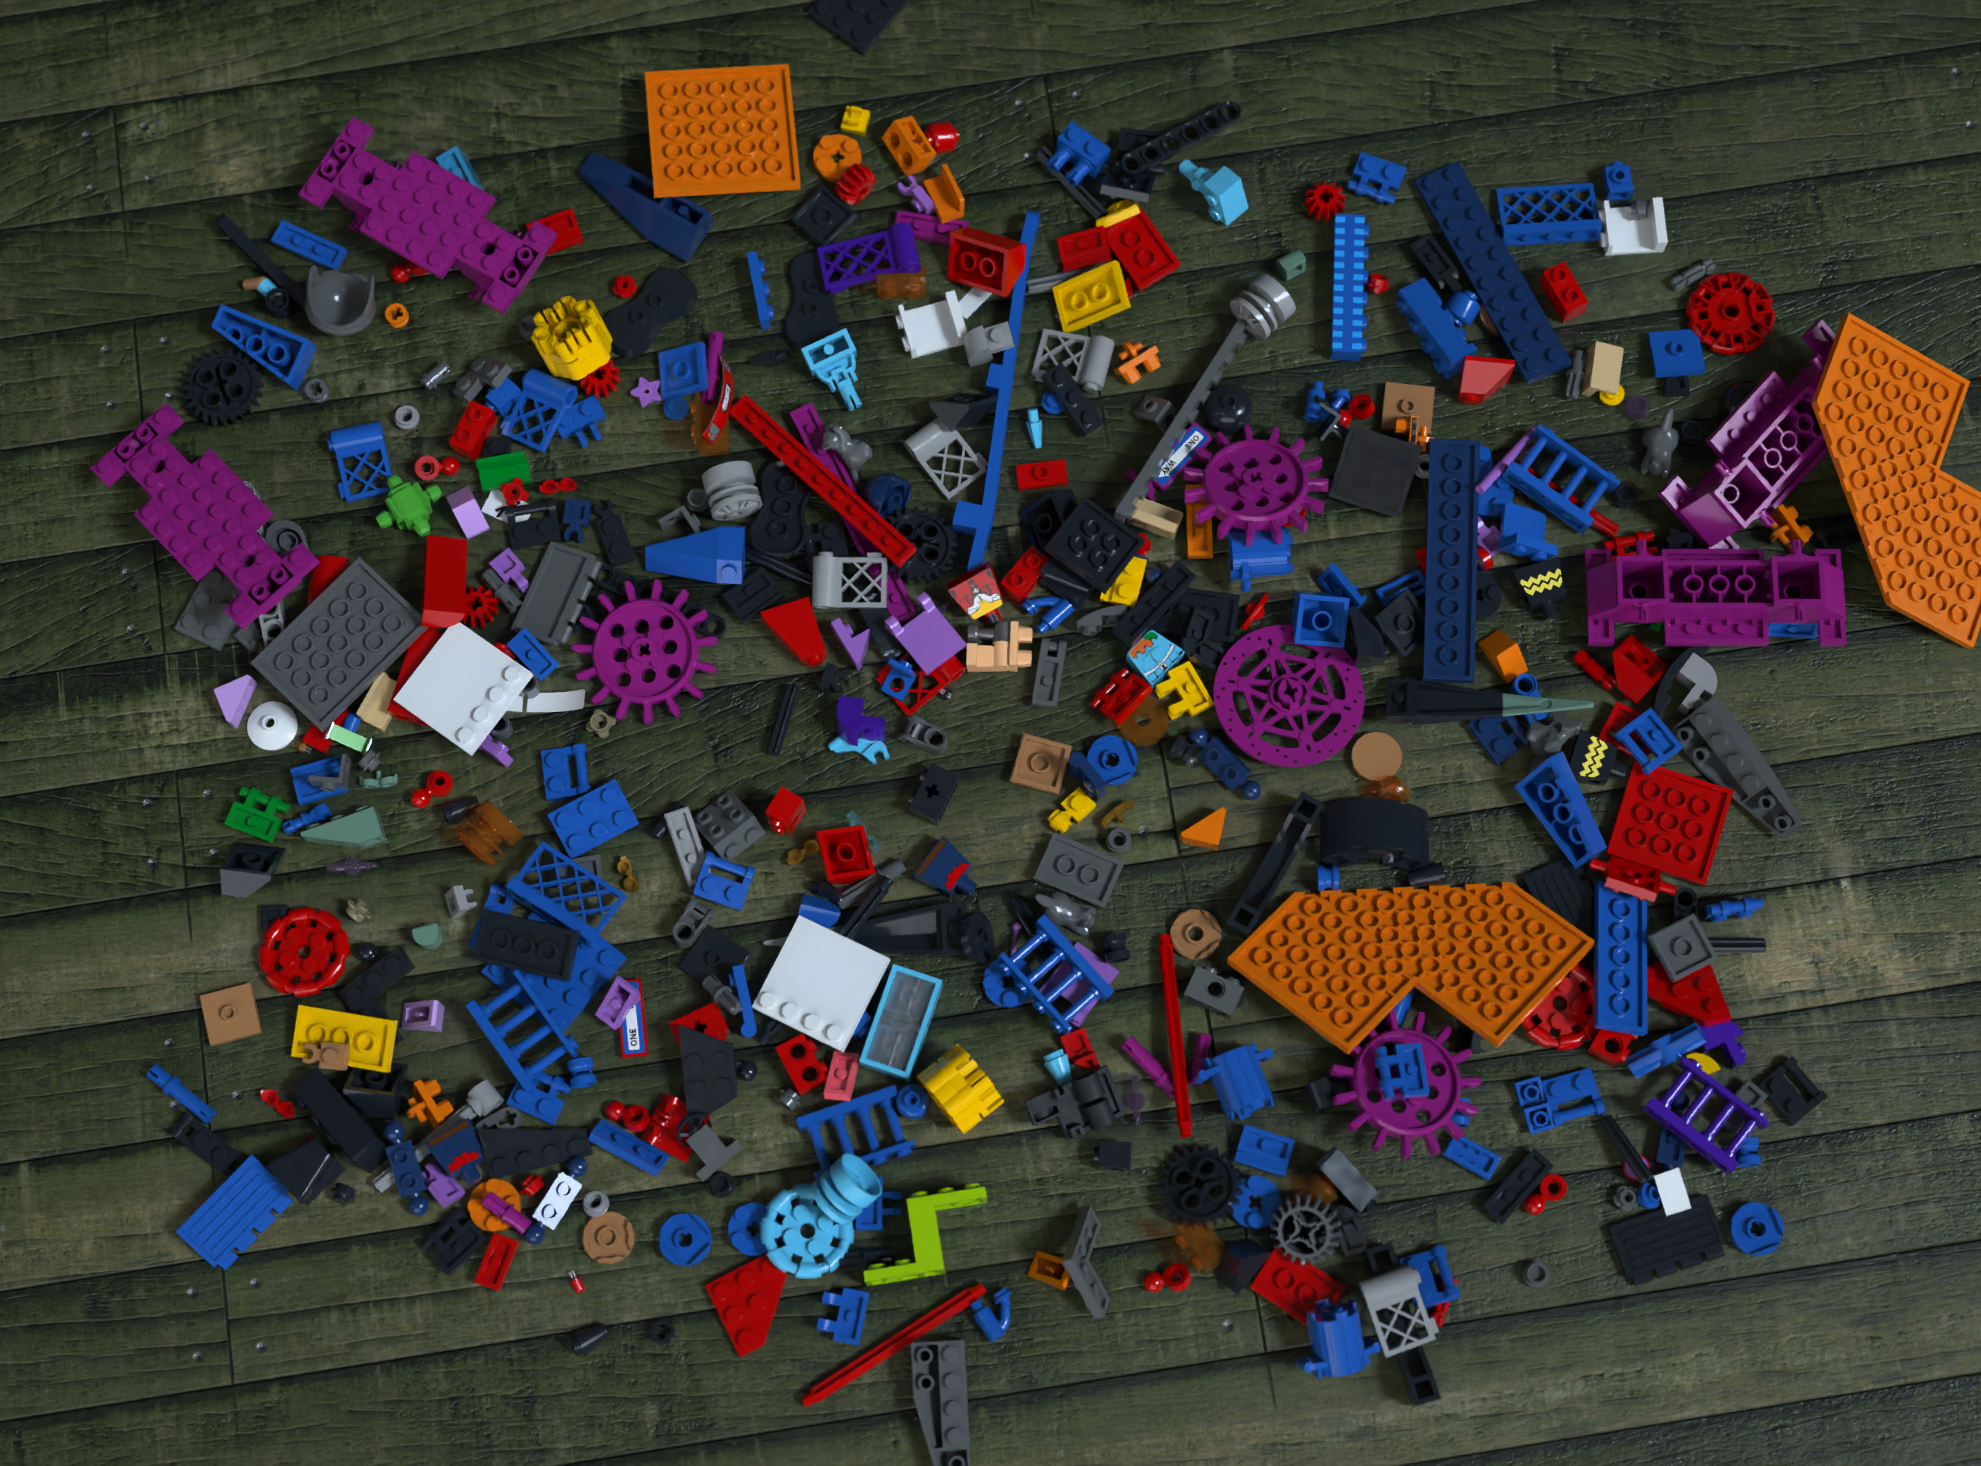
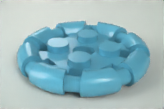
M808 1183L794 1185V1188L788 1191L784 1189L775 1195L766 1207L767 1213L765 1218L762 1217L760 1224L761 1242L766 1246L768 1251L766 1255L770 1261L784 1273L788 1271L795 1274L794 1277L801 1279L819 1278L821 1274L827 1271L831 1273L836 1270L840 1265L839 1259L844 1257V1253H847L849 1245L853 1244L854 1239L853 1221L848 1225H841L839 1223L833 1225V1220L820 1207L812 1205L814 1202L811 1191L812 1184ZM797 1198L800 1205L792 1208L790 1202ZM777 1214L784 1217L781 1225L775 1222ZM803 1224H808L813 1228L814 1234L812 1238L807 1239L800 1234V1227ZM782 1237L785 1246L777 1248L775 1239ZM833 1238L840 1240L837 1248L829 1246ZM821 1254L824 1262L815 1263L813 1257ZM792 1255L801 1258L799 1264L791 1261Z

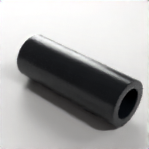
M676 800L666 813L684 808V806ZM664 815L650 830L660 841L669 832Z

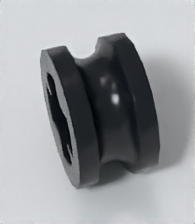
M659 1320L651 1327V1337L657 1344L668 1345L674 1340L675 1328L667 1320ZM664 1325L667 1330L670 1329V1334L665 1335V1339L661 1340L659 1335L656 1336V1331H660L661 1326Z

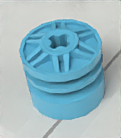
M845 1153L830 1167V1171H825L812 1183L811 1191L818 1206L827 1216L841 1225H848L863 1212V1208H867L882 1194V1187L876 1174L863 1160L853 1154Z

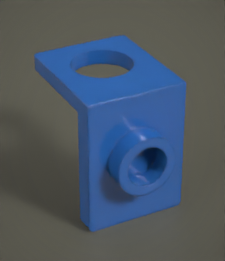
M890 658L888 663L892 669L881 691L903 701L917 675L911 669L912 665L902 659H899L897 662ZM895 678H901L905 683L903 690L900 692L891 690L890 683Z

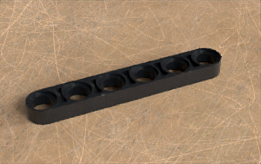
M1226 101L1123 156L1119 163L1120 172L1126 177H1135L1234 125L1241 115L1240 106L1234 101ZM1225 108L1232 109L1235 112V117L1232 119L1227 118L1223 110ZM1204 119H1212L1216 127L1213 129L1207 128L1204 124ZM1184 130H1194V132L1196 133V138H1187L1184 134ZM1166 139L1174 140L1177 145L1176 149H1168L1164 141ZM1145 150H1153L1157 158L1155 160L1148 159L1145 156ZM1125 161H1134L1137 165V169H1127L1125 166Z
M224 213L214 220L216 226L279 288L284 289L291 300L306 314V293Z
M602 564L598 574L606 570L611 573V578L607 582H600L596 576L594 580L598 587L625 600H628L626 592H622L619 589L623 581L628 580L633 583L637 599H642V594L646 591H651L652 587L651 584L608 564ZM662 590L660 601L666 603L674 601L676 596ZM686 601L681 607L680 612L686 617L689 612H698L703 610V608ZM706 610L709 617L693 628L694 631L706 637L716 636L718 639H721L727 631L724 619ZM720 622L722 624L720 632L715 634L709 632L708 626L710 623Z

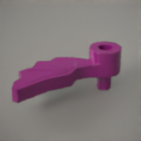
M1132 468L1127 469L1124 474L1125 479L1128 481H1135L1138 476ZM1150 481L1148 484L1150 489L1146 496L1154 502V492L1156 489L1153 487V481Z

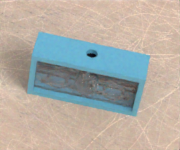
M893 964L859 1060L861 1067L910 1083L943 988V980Z

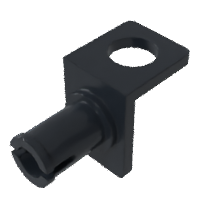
M1316 394L1314 396L1316 403L1330 412V415L1316 432L1318 440L1323 442L1326 436L1331 434L1345 444L1349 429L1338 422L1342 417L1339 409Z

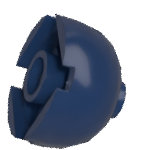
M882 473L867 482L863 500L887 521L888 516L894 517L896 510L900 507L903 511L907 507L911 498L912 487L908 485L909 482L899 475Z

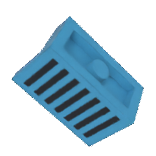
M457 146L436 157L439 166L484 191L467 156Z

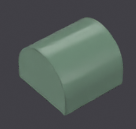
M1299 249L1275 261L1277 270L1284 281H1288L1306 270V258Z
M437 923L413 928L412 930L414 940L423 949L434 950L443 941L442 929Z

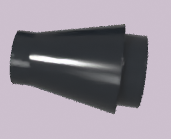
M476 795L468 798L446 801V804L441 806L448 825L453 823L456 825L480 810L481 806Z
M1433 861L1427 866L1407 873L1411 887L1441 886V883L1447 882L1442 862L1435 863Z
M601 1323L597 1326L574 1332L573 1336L568 1338L576 1356L580 1357L581 1355L586 1356L610 1336L604 1324Z

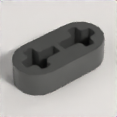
M508 1106L481 1120L475 1127L479 1141L478 1129L484 1126L493 1128L496 1125L498 1127L496 1129H519L523 1123V1116L518 1109ZM506 1114L517 1115L514 1118L515 1123L513 1125L509 1123L500 1125V1123L507 1119Z

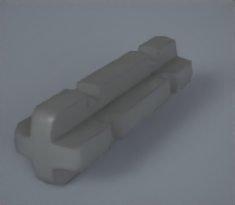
M1707 258L1701 261V264L1698 263L1682 272L1681 275L1678 274L1673 277L1670 285L1675 291H1679L1685 285L1688 286L1704 277V274L1713 272L1716 265L1711 258Z

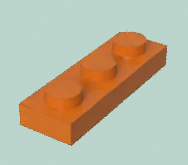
M1203 484L1186 485L1185 490L1203 487ZM1205 500L1186 503L1188 559L1213 558L1212 517L1199 525L1195 522L1196 511L1207 506Z

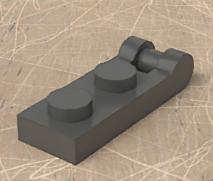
M1042 638L1032 706L1057 709L1067 641L1052 642L1049 638ZM1048 651L1058 652L1057 657L1047 656Z

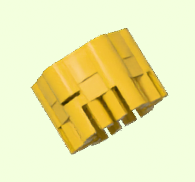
M565 296L560 299L567 312H565L559 301L553 305L559 317L558 319L551 308L543 310L549 322L548 324L540 312L534 316V323L537 328L533 331L531 339L553 376L580 380L610 360L613 339L592 300L577 302L571 296Z
M956 1044L937 1059L938 1064L936 1062L932 1063L916 1077L953 1126L964 1135L982 1120L981 1116L985 1118L1005 1101L995 1089L988 1076L974 1084L985 1073L979 1068L968 1076L978 1068V1065L973 1059L969 1061V1053Z

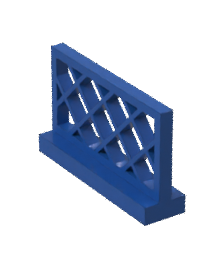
M1593 183L1496 189L1501 237L1506 246L1599 241L1602 222L1598 216ZM1588 191L1589 198L1583 202L1574 195L1577 192ZM1553 193H1560L1566 198L1559 204L1550 196ZM1529 195H1537L1541 200L1534 205L1526 198ZM1512 196L1517 201L1511 207L1503 202V197ZM1569 200L1579 206L1574 213L1564 207ZM1545 202L1555 208L1550 215L1540 209ZM1521 203L1531 209L1526 216L1515 210ZM1582 210H1585L1592 215V219L1583 220L1578 215ZM1560 211L1569 219L1567 221H1557L1553 217ZM1536 213L1545 220L1542 223H1534L1529 218ZM1511 214L1519 219L1520 222L1507 225L1506 219Z
M543 841L514 879L511 878L506 885L509 896L557 926L581 931L579 941L591 949L596 944L598 936L627 899L626 894ZM546 851L553 856L554 864L539 866L538 858ZM569 866L574 869L575 877L560 880L558 868ZM556 869L557 880L542 883L540 871ZM538 872V884L528 885L521 881L526 874ZM591 880L595 883L596 891L581 893L579 882ZM576 882L578 894L563 896L561 885ZM559 886L560 897L549 899L544 895L543 888ZM612 894L618 900L614 905L602 907L600 895ZM598 896L600 908L584 910L582 898ZM580 900L581 911L569 912L565 909V901ZM601 913L602 921L595 929L586 922L585 915Z

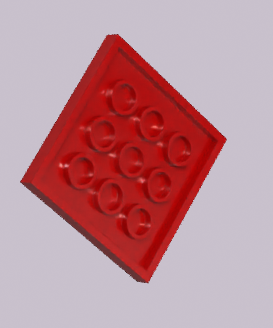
M1634 759L1605 855L1660 871L1662 874L1704 887L1707 883L1734 790L1660 766L1646 776L1641 770L1642 766Z

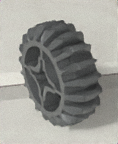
M1307 1193L1305 1200L1302 1199L1300 1194H1296L1295 1202L1290 1197L1286 1198V1205L1280 1203L1277 1207L1279 1212H1274L1272 1218L1276 1221L1270 1223V1228L1276 1230L1271 1233V1238L1279 1239L1274 1245L1275 1248L1283 1246L1284 1250L1281 1255L1292 1254L1291 1262H1294L1296 1257H1299L1301 1265L1305 1264L1307 1258H1309L1310 1263L1313 1265L1316 1263V1256L1319 1260L1324 1261L1326 1259L1325 1253L1332 1255L1334 1253L1332 1246L1337 1247L1340 1242L1336 1237H1340L1342 1231L1337 1228L1341 1225V1220L1333 1219L1337 1215V1211L1332 1210L1328 1212L1331 1205L1330 1202L1321 1205L1322 1198L1320 1196H1317L1316 1200L1312 1201L1310 1193ZM1301 1210L1313 1212L1318 1216L1308 1217ZM1292 1214L1295 1228L1292 1229L1291 1233L1287 1234L1285 1220ZM1325 1224L1327 1237L1320 1244L1316 1230ZM1302 1225H1305V1228L1306 1226L1312 1227L1310 1232L1306 1233L1305 1231L1304 1233L1302 1230L1300 1231ZM1303 1241L1309 1248L1299 1246L1294 1242Z

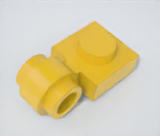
M1078 787L1060 804L1065 812L1057 809L1047 820L1055 832L1059 831L1063 834L1072 826L1071 818L1078 824L1096 808V804Z

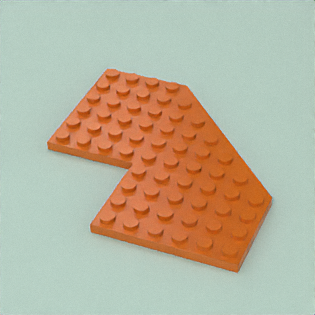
M1847 313L1843 315L1811 404L1887 606L1966 649L1973 648L1981 627V492L1940 470L1970 381L1856 316Z
M1502 882L1501 885L1486 886V883L1465 884V887L1451 888L1450 885L1429 886V889L1393 887L1392 890L1378 891L1377 888L1356 889V892L1341 893V890L1320 891V894L1294 892L1227 958V964L1347 1055L1414 987L1498 1048L1591 950L1595 941L1513 882Z

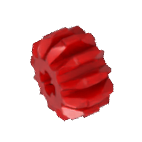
M855 163L851 167L849 166L837 180L838 183L835 186L836 193L840 196L839 198L849 205H856L859 201H863L869 195L876 182L875 175L871 172L872 170L862 163Z
M1323 179L1320 186L1314 183L1311 187L1312 190L1306 191L1305 196L1307 199L1304 202V206L1309 208V215L1316 214V221L1324 217L1327 223L1330 216L1335 218V214L1344 211L1345 205L1343 203L1346 201V196L1342 195V187L1334 188V181L1330 185H1326Z
M609 360L605 365L600 366L582 378L580 386L586 389L585 392L588 396L594 393L595 398L599 399L601 394L604 393L605 397L609 398L608 391L617 392L615 384L621 383V379L618 376L620 373L619 368L614 367V362ZM602 376L603 379L598 380L597 377Z
M470 586V593H465V615L461 621L463 624L470 622L471 628L474 629L478 623H480L482 628H485L486 620L494 622L491 614H498L499 612L498 608L495 607L498 604V600L493 597L491 590L485 592L484 587L479 586L475 592L474 588Z

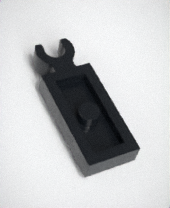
M607 499L608 508L604 511L600 510L597 503L594 504L596 514L602 518L597 520L596 524L611 566L618 567L635 561L636 558L619 513L612 515L614 506L612 501Z

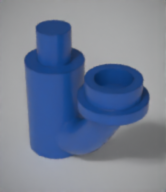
M1314 381L1313 388L1308 390L1303 419L1311 423H1318L1330 415V412L1318 405L1314 399L1316 394L1323 399L1325 398V392L1322 391L1323 383L1320 381ZM1335 389L1332 394L1334 401L1331 404L1339 409L1344 402H1349V391Z
M1055 596L1040 597L1032 600L1025 597L1023 603H1021V607L1028 615L1036 614L1038 612L1037 607H1052L1041 617L1042 622L1036 626V629L1042 635L1048 629L1053 631L1074 611L1072 605L1065 598L1060 599Z
M1006 1287L993 1296L996 1300L994 1301L995 1304L1000 1303L1001 1305L999 1320H997L989 1306L984 1308L980 1300L970 1305L976 1313L973 1318L990 1343L1003 1336L1010 1323L1009 1296L1012 1295V1292L1008 1291Z

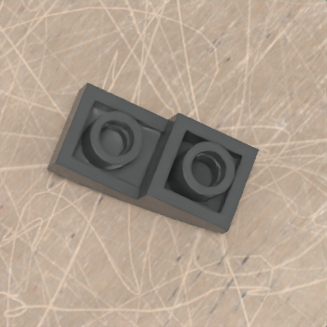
M1127 605L1106 607L1087 614L1077 621V633L1092 636L1096 635L1097 632H1102V622H1107L1108 625H1116L1127 614Z

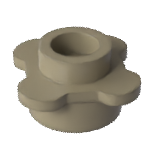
M597 709L593 712L590 722L586 724V728L589 732L594 731L599 734L600 738H607L611 726L616 724V719L614 716H608L601 709Z
M347 900L346 912L352 919L362 922L365 917L369 919L372 917L368 911L370 909L363 900Z

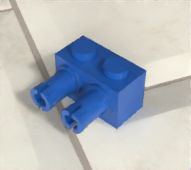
M1072 121L1057 138L1056 152L1045 164L1054 173H1057L1067 160L1075 165L1065 175V180L1069 184L1073 180L1071 185L1076 187L1086 174L1095 179L1108 164L1111 148Z

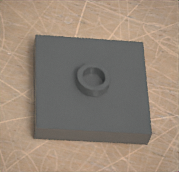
M1694 913L1647 937L1671 983L1719 960Z

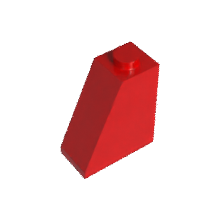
M809 597L761 611L764 624L803 666H818L825 659H828Z

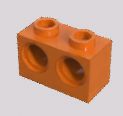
M913 116L894 120L882 136L883 141L906 176L924 172L937 155Z

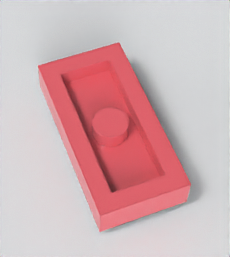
M834 1051L824 1089V1099L851 1100L860 1064L859 1053Z

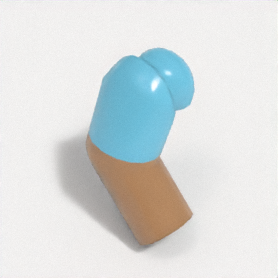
M264 276L247 278L243 281V287L246 291L257 289L265 297L270 290L279 288L269 278Z

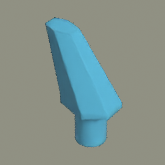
M1037 408L1028 409L1029 421L1026 422L1034 447L1041 448L1042 420L1038 418Z

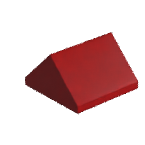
M863 825L823 830L815 833L827 882L844 885L875 874Z

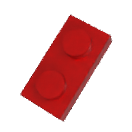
M494 1232L474 1282L500 1292L520 1242Z

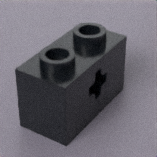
M932 763L929 770L926 768L923 770L919 778L921 785L917 792H912L908 805H910V814L938 826L960 783V778L958 775ZM935 789L937 791V796L933 795L931 798H929L928 792H932Z

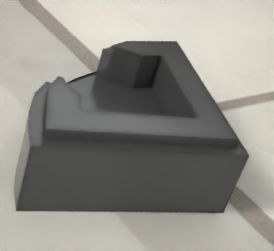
M254 620L244 630L240 628L234 636L253 654L260 642V629Z

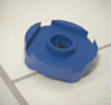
M1107 735L1097 739L1088 751L1087 760L1107 783V786L1114 787L1126 783L1135 774L1137 753L1133 745L1126 739L1118 738L1115 735ZM1108 755H1112L1113 758L1118 757L1119 761L1116 762L1115 767L1106 765L1105 762L1108 760Z
M997 959L994 960L984 973L983 987L987 998L1001 1008L1021 1006L1030 996L1028 994L1023 995L1016 986L1014 988L1009 986L1005 989L1002 978L1006 975L998 968L997 964L999 962ZM1023 960L1016 964L1017 968L1025 976L1032 972L1029 965Z
M1257 1175L1243 1178L1244 1184L1238 1186L1242 1189L1243 1195L1236 1196L1241 1204H1232L1235 1214L1231 1215L1238 1224L1245 1228H1265L1275 1221L1272 1218L1273 1213L1279 1212L1277 1207L1282 1203L1280 1192L1275 1184L1267 1178ZM1259 1196L1262 1199L1260 1201L1262 1207L1260 1209L1257 1207L1251 1209L1248 1206L1251 1203L1248 1198Z
M1752 1202L1738 1208L1729 1220L1731 1240L1745 1255L1763 1256L1773 1252L1779 1246L1784 1234V1224L1779 1213L1763 1203ZM1752 1222H1755L1756 1225H1762L1761 1236L1757 1237L1755 1233L1752 1234L1750 1232Z
M749 1203L737 1208L729 1221L728 1234L733 1246L747 1256H762L768 1252L765 1244L761 1242L760 1232L756 1234V1237H752L751 1232L747 1231L748 1226H752L753 1222H757L758 1227H760L762 1217L765 1218L767 1206L761 1203ZM776 1216L775 1222L781 1225L778 1217ZM780 1237L775 1239L776 1245L779 1242Z
M687 1213L674 1215L661 1228L660 1250L665 1258L675 1265L682 1267L696 1265L704 1260L710 1252L713 1242L711 1230L707 1223L697 1215ZM682 1233L684 1235L689 1233L692 1235L690 1239L692 1244L690 1246L683 1245L681 1247L679 1245L681 1242L679 1236Z

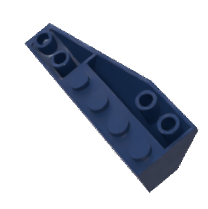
M591 153L579 170V174L647 240L685 262H688L713 225L711 212L683 196L654 198L652 179L610 159Z

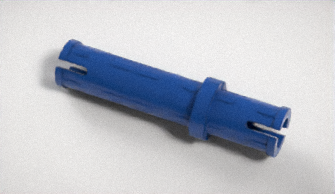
M155 1064L150 1069L152 1073H147L146 1077L161 1087L166 1096L171 1095L201 1119L203 1123L208 1124L213 1119L211 1116L216 1115V1110L212 1109L182 1085L178 1077H172L160 1065Z

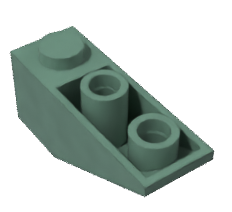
M369 806L360 807L355 810L354 814L348 816H335L331 818V822L323 825L320 823L310 825L306 828V831L300 832L307 842L361 849L387 840L379 813L374 807L370 808Z

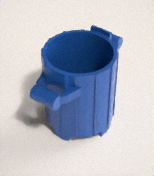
M1280 526L1282 529L1281 544L1275 543L1270 530L1255 531V539L1250 547L1246 546L1245 530L1231 527L1226 535V538H1229L1230 581L1241 580V590L1249 592L1251 589V577L1278 576L1293 573V564L1290 565V545H1293L1292 534H1289V528Z
M1253 1042L1251 1045L1236 1048L1211 1060L1206 1058L1202 1061L1204 1070L1194 1075L1193 1080L1196 1084H1201L1209 1079L1212 1080L1225 1116L1228 1117L1229 1121L1235 1118V1114H1237L1239 1120L1250 1117V1113L1264 1107V1103H1267L1268 1108L1274 1106L1272 1093L1259 1063L1269 1060L1273 1056V1051L1270 1048H1266L1262 1052H1258L1255 1042Z
M1327 1298L1316 1301V1308L1308 1310L1306 1315L1312 1354L1304 1358H1298L1297 1366L1307 1373L1312 1372L1318 1379H1322V1376L1340 1377L1363 1370L1366 1365L1370 1364L1369 1355L1374 1352L1378 1353L1381 1350V1344L1370 1337L1363 1340L1359 1312L1355 1301L1350 1298L1348 1303L1329 1304Z

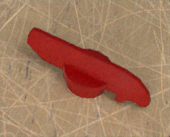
M1269 592L1265 593L1258 602H1252L1247 606V618L1240 626L1241 629L1245 631L1253 620H1259L1263 617V606L1268 600Z

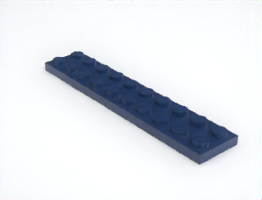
M1459 161L1415 180L1414 185L1478 297L1479 302L1482 304L1511 359L1515 360V366L1526 386L1571 366L1572 361Z
M1430 438L1422 681L1474 683L1479 493L1476 492L1475 487L1479 484L1480 441Z

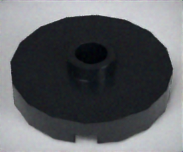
M978 911L969 912L964 916L960 927L964 929V936H961L963 951L972 962H987L991 958L994 949V935L991 923L984 913Z

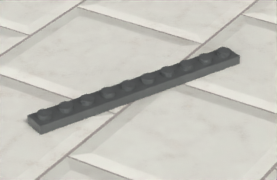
M1238 319L1117 507L1114 518L1121 523H1124L1126 519H1132L1137 510L1136 503L1139 499L1143 501L1150 489L1148 484L1151 480L1156 481L1162 471L1161 464L1164 460L1168 462L1175 450L1172 448L1175 442L1180 443L1187 431L1185 427L1188 422L1193 423L1199 413L1197 408L1200 403H1206L1211 394V391H1209L1213 384L1217 386L1223 376L1221 371L1225 365L1229 367L1235 357L1233 352L1236 347L1241 348L1248 336L1245 334L1246 323Z

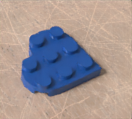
M1481 444L1479 483L1493 469L1491 452ZM1501 475L1483 494H1479L1478 516L1480 518H1496L1502 514L1503 504L1507 502L1512 503L1514 497L1513 485L1503 479Z

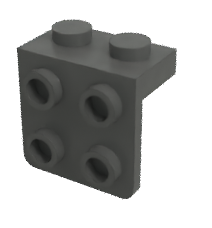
M730 790L726 791L693 817L697 830L712 845L719 857L727 861L733 860L766 834L751 811Z

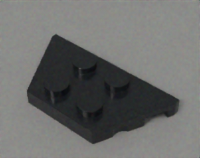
M679 1025L687 1115L693 1112H701L708 1116L739 1096L734 1044L714 1038L707 1033L696 1031L686 1025ZM698 1117L688 1120V1126L695 1123Z

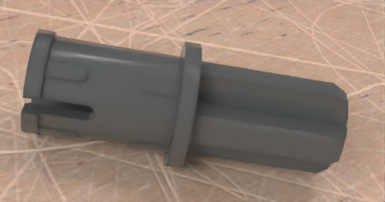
M1580 350L1572 352V363L1569 370L1566 371L1567 382L1564 395L1567 399L1575 400L1579 396L1581 382L1585 379L1584 369L1588 358L1586 352L1583 353Z
M492 569L486 570L482 574L481 580L494 593L493 597L498 598L511 614L518 611L519 608L517 606L521 607L523 602L510 590V585L508 583L505 584Z
M709 975L704 979L702 986L713 996L715 1003L722 1004L732 1015H736L738 1011L742 1010V1004L732 994L729 986L723 985L715 975Z

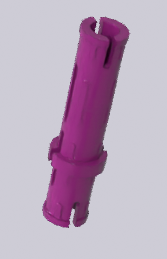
M711 331L708 333L706 355L708 390L702 391L700 402L705 405H709V401H711V405L716 404L717 386L721 382L719 376L721 358L719 354L721 355L724 334L715 331L714 336V332Z
M1132 1035L1121 1048L1155 1081L1154 1084L1157 1087L1160 1086L1175 1102L1172 1072L1169 1069L1166 1071Z

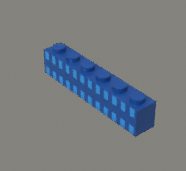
M1335 214L1330 360L1360 361L1361 354L1366 353L1367 339L1362 338V330L1367 328V315H1363V307H1367L1368 293L1363 292V284L1368 282V269H1364V261H1368L1369 248L1364 246V239H1368L1369 224H1365V215Z

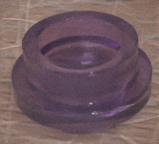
M1632 396L1625 403L1626 414L1634 420L1645 418L1650 411V404L1643 396Z

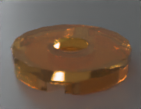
M1147 696L1119 726L1121 734L1127 741L1137 746L1156 744L1164 737L1168 729L1169 717L1167 710L1157 699ZM1140 715H1146L1150 718L1151 723L1146 727H1142L1137 724L1136 719Z

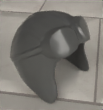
M312 265L309 268L305 310L308 319L315 327L334 336H349L365 329L372 322L375 315V279L372 273H369L368 278L358 273L348 274L336 270L325 271L319 275L316 265Z

